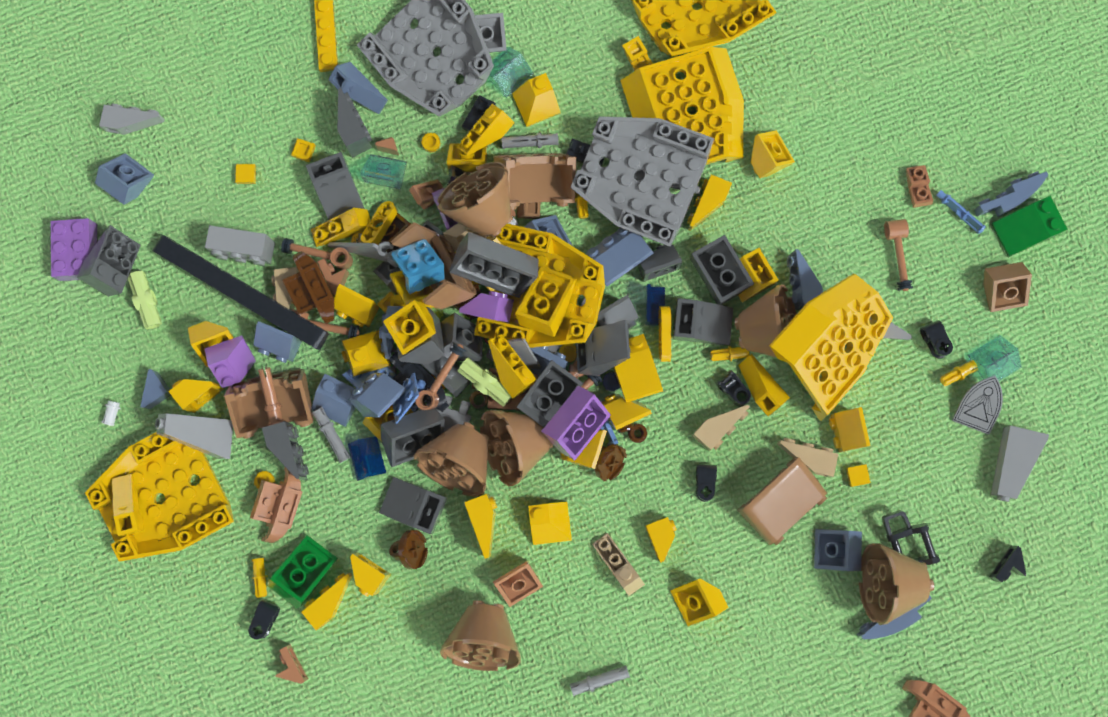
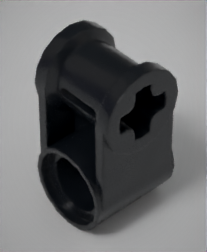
M936 320L920 328V334L933 357L942 359L952 352L953 345L941 321Z
M729 370L722 380L715 382L717 387L734 405L743 407L749 402L751 398L750 391L732 370ZM744 393L746 401H739L736 398V394Z
M697 464L696 496L702 502L710 501L715 495L717 465ZM704 488H707V491L711 493L707 498L700 492Z
M265 600L259 602L248 629L251 638L258 640L269 635L273 623L280 612L279 606ZM261 626L263 633L258 634L256 627Z

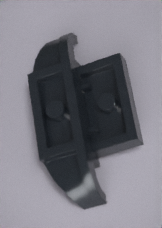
M395 352L390 357L391 363L400 371L393 380L403 386L404 381L415 373L416 380L419 381L421 379L425 381L424 390L430 389L435 378L420 363L401 362L398 359V352ZM441 385L437 391L439 403L436 408L443 413L449 405ZM425 395L423 399L424 403H426L428 400L431 402V397L429 395ZM416 401L410 407L413 412L420 409L416 405Z

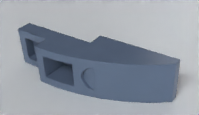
M1039 171L1028 175V179L1023 181L1021 178L1010 183L1011 186L1006 189V192L996 196L997 199L991 201L988 198L979 202L980 206L974 210L976 216L978 217L994 210L998 217L1014 209L1038 190L1048 176L1047 171L1041 174Z
M929 595V598L923 604L886 625H879L877 622L865 623L859 628L860 632L857 636L861 639H876L906 629L922 618L917 611L932 599Z

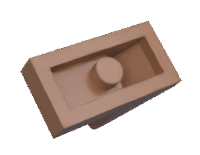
M437 179L413 185L409 191L417 204L424 210L435 204L432 193L443 189V186Z
M325 259L319 260L317 262L332 295L335 297L338 285H345L349 272L347 269L333 274L336 272L331 262L328 263Z
M291 644L280 649V659L288 668L275 675V677L300 684L309 680Z

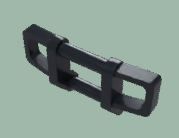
M902 510L882 517L887 533L886 537L888 542H891L893 550L903 554L898 539L920 533L928 555L915 558L914 560L921 563L925 562L926 565L940 562L939 555L935 552L928 532V523L911 525L906 513ZM901 515L906 527L891 532L889 520Z

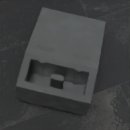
M339 88L337 131L353 158L372 148L370 144L372 138L348 92L343 93L342 89Z
M342 152L306 165L328 220L352 208L365 209Z
M109 225L83 261L77 278L108 297L121 294L141 245Z
M678 298L675 309L673 340L730 346L733 308L699 300Z
M626 320L594 328L585 343H576L577 369L579 374L599 376L630 358L629 330Z
M285 421L263 427L262 431L267 448L296 479L308 480L309 470L306 463L303 464L302 456H304V451L297 441L299 437L297 427Z
M393 477L379 513L415 529L433 534L447 497Z

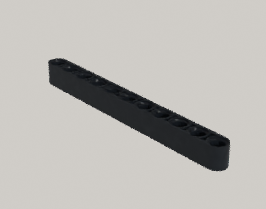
M161 234L152 250L317 350H321L330 334Z

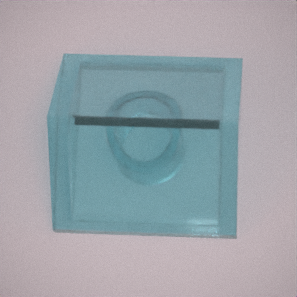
M507 47V51H503L493 60L494 67L488 77L506 98L534 74L522 54L510 47Z
M370 154L360 175L365 183L401 190L407 161Z
M1001 335L967 355L970 360L976 362L978 372L983 379L996 375L998 381H1001L1022 368L1018 348Z

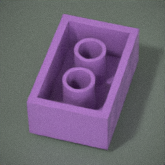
M89 218L51 221V277L59 281L80 280L77 276L83 261L97 243V223Z
M578 386L547 423L542 433L559 452L575 461L611 415L595 394Z

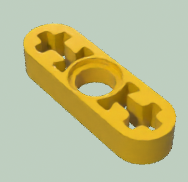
M386 201L378 207L361 235L362 243H375L377 245L380 243L397 215V209L393 202ZM383 222L381 226L375 227L378 223Z
M670 306L659 307L660 362L671 361Z

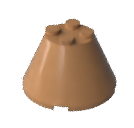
M501 162L482 164L476 167L477 171L469 175L465 172L452 181L438 197L437 202L439 205L437 208L439 211L479 236L491 235L494 237L500 234L501 228L513 220L510 206L508 170Z
M777 285L739 314V318H735V326L741 336L739 337L741 348L777 358L769 345L797 314L792 297H787L785 293L788 291L785 285Z
M489 410L481 417L484 423L480 427V433L489 437L488 463L493 471L497 470L501 476L499 480L507 486L517 485L549 449L553 447L550 440L542 433L544 427L525 414Z
M464 422L463 425L456 424L418 449L414 455V460H418L417 466L424 474L443 487L452 491L454 488L462 490V494L466 496H481L486 490L489 437L476 431L474 426L468 422Z
M872 543L865 548L861 557L863 583H859V591L864 610L872 622L886 625L927 601L930 591L934 590V581L930 579L925 562L916 561L880 543Z
M479 600L473 601V604L467 607L440 651L444 659H447V657L452 659V664L473 670L498 671V667L505 666L509 670L517 667L521 662V655L506 612L504 611V606L501 604L489 605Z

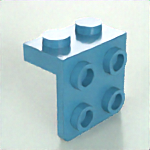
M422 239L392 252L393 260L405 275L406 290L409 294L445 279L444 263L427 240Z

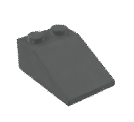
M551 360L517 408L542 427H545L578 386L581 387L583 383Z

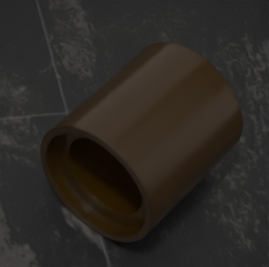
M475 391L470 396V403L476 409H484L488 405V397L480 391ZM478 395L484 397V402L481 405L474 403V398Z

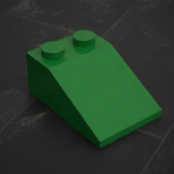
M1051 195L992 223L1008 257L1068 230Z
M306 535L269 579L267 586L295 608L299 609L338 558Z

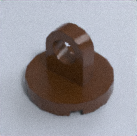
M612 444L607 447L602 446L600 451L602 453L599 455L595 474L603 481L612 480L624 468L625 463L623 460L627 458L626 450L618 444Z
M407 530L403 533L400 540L391 545L389 554L395 560L400 561L407 569L421 568L428 554V550L425 548L426 538L418 530Z

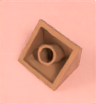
M528 560L493 581L509 607L543 587Z

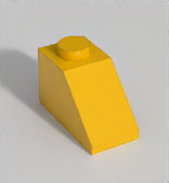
M668 517L645 525L660 563L665 561L675 537L674 531L677 530L673 519L669 520Z

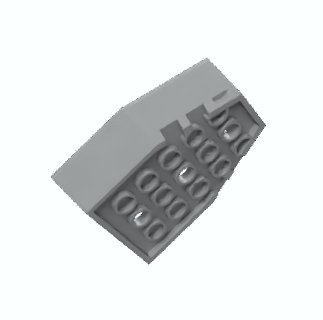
M411 0L376 35L369 32L357 44L390 87L439 117L462 105L487 81L494 67L474 11L465 0ZM417 19L418 26L412 29L411 22ZM436 47H440L441 54L435 57L433 51ZM458 75H463L464 82L458 85L456 78Z
M599 117L592 133L593 141L581 170H577L571 188L617 227L671 247L680 230L706 166L714 138L660 118ZM602 158H608L610 160V163L607 167H601L599 165V162ZM638 171L645 173V177L641 181H637L634 178L635 173ZM674 184L679 185L681 188L677 194H672L669 191L670 187Z

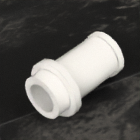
M108 401L105 404L106 411L102 421L103 424L115 425L118 409H121L119 407L120 403Z

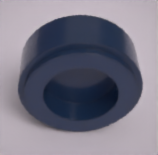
M609 372L603 378V387L607 391L614 392L620 388L615 372Z

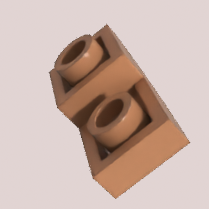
M926 166L906 168L907 183L913 208L932 205L933 198L929 188L930 179Z

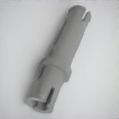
M558 133L502 137L503 149L532 146L542 148V146L559 145Z
M323 407L312 412L320 427V432H323L339 463L351 458L333 427V421H330Z
M625 665L593 677L587 676L584 680L571 683L570 687L573 696L587 691L593 692L596 688L630 678V675Z

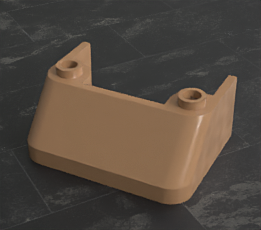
M413 222L391 241L392 245L403 248L425 239L444 263L445 279L430 285L433 292L423 299L425 304L431 305L436 309H444L469 300L477 294L469 279L449 272L455 252L447 239L441 234Z

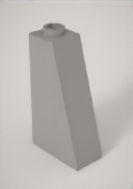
M168 413L158 415L155 422L158 435L215 458L230 459L233 432L231 420Z
M1015 426L1003 428L991 495L997 496V500L1005 502L1018 498L1049 438V434Z

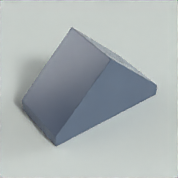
M148 369L140 407L152 409L171 396L168 392L170 389L159 372Z

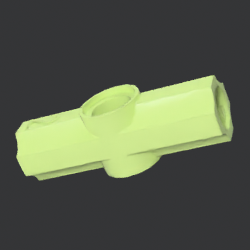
M135 271L130 273L128 281L133 292L132 301L140 313L145 329L159 327L162 321L156 307L158 304L157 298L149 287L145 272Z
M469 357L459 367L458 372L470 380L478 391L485 395L488 394L503 407L512 398L501 382L498 381L499 379L496 375L487 369L481 368Z

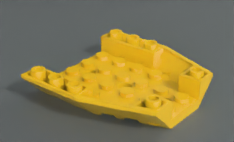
M631 0L641 24L660 51L671 57L729 43L777 13L768 0ZM698 3L702 8L695 10L692 8V5ZM668 22L671 24V27L664 29L661 27V24Z
M704 48L638 68L620 80L632 118H660L714 138L706 165L721 160L727 163L743 158L744 99L726 48ZM677 72H683L686 75V78L683 80H679L676 78L675 74ZM693 106L697 109V113L691 115L687 112V108Z
M506 224L501 228V233L496 236L502 245L538 258V271L543 266L575 277L577 280L563 322L555 337L519 325L515 313L528 289L520 298L507 294V299L514 300L510 322L478 317L474 335L492 339L500 334L506 340L524 338L530 348L585 343L594 329L599 315L605 289L603 265L553 233ZM496 289L493 291V292H498V293L506 294V293L501 292V291H498V290H496ZM581 295L586 299L583 306H579L577 303V299Z
M853 273L807 302L769 345L778 359L789 363L815 402L812 410L820 421L832 411L864 374L893 316L879 292Z
M157 432L129 446L85 492L92 509L100 511L115 541L110 545L119 562L181 551L234 522L231 504L205 453L158 435ZM132 474L144 531L127 536H118L113 516L112 479ZM193 475H198L200 478V482L196 486L191 484V477ZM160 493L165 496L163 504H158L156 501V497Z

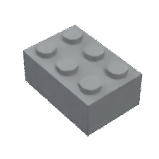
M209 225L205 248L219 260L227 261L228 258H232L238 263L251 261L254 265L264 266L265 264H271L275 242L267 234Z

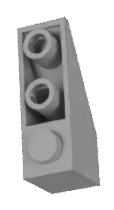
M111 104V106H103L99 126L106 132L125 135L163 123L165 119L155 110L141 111L137 107L131 106L128 109L118 104Z

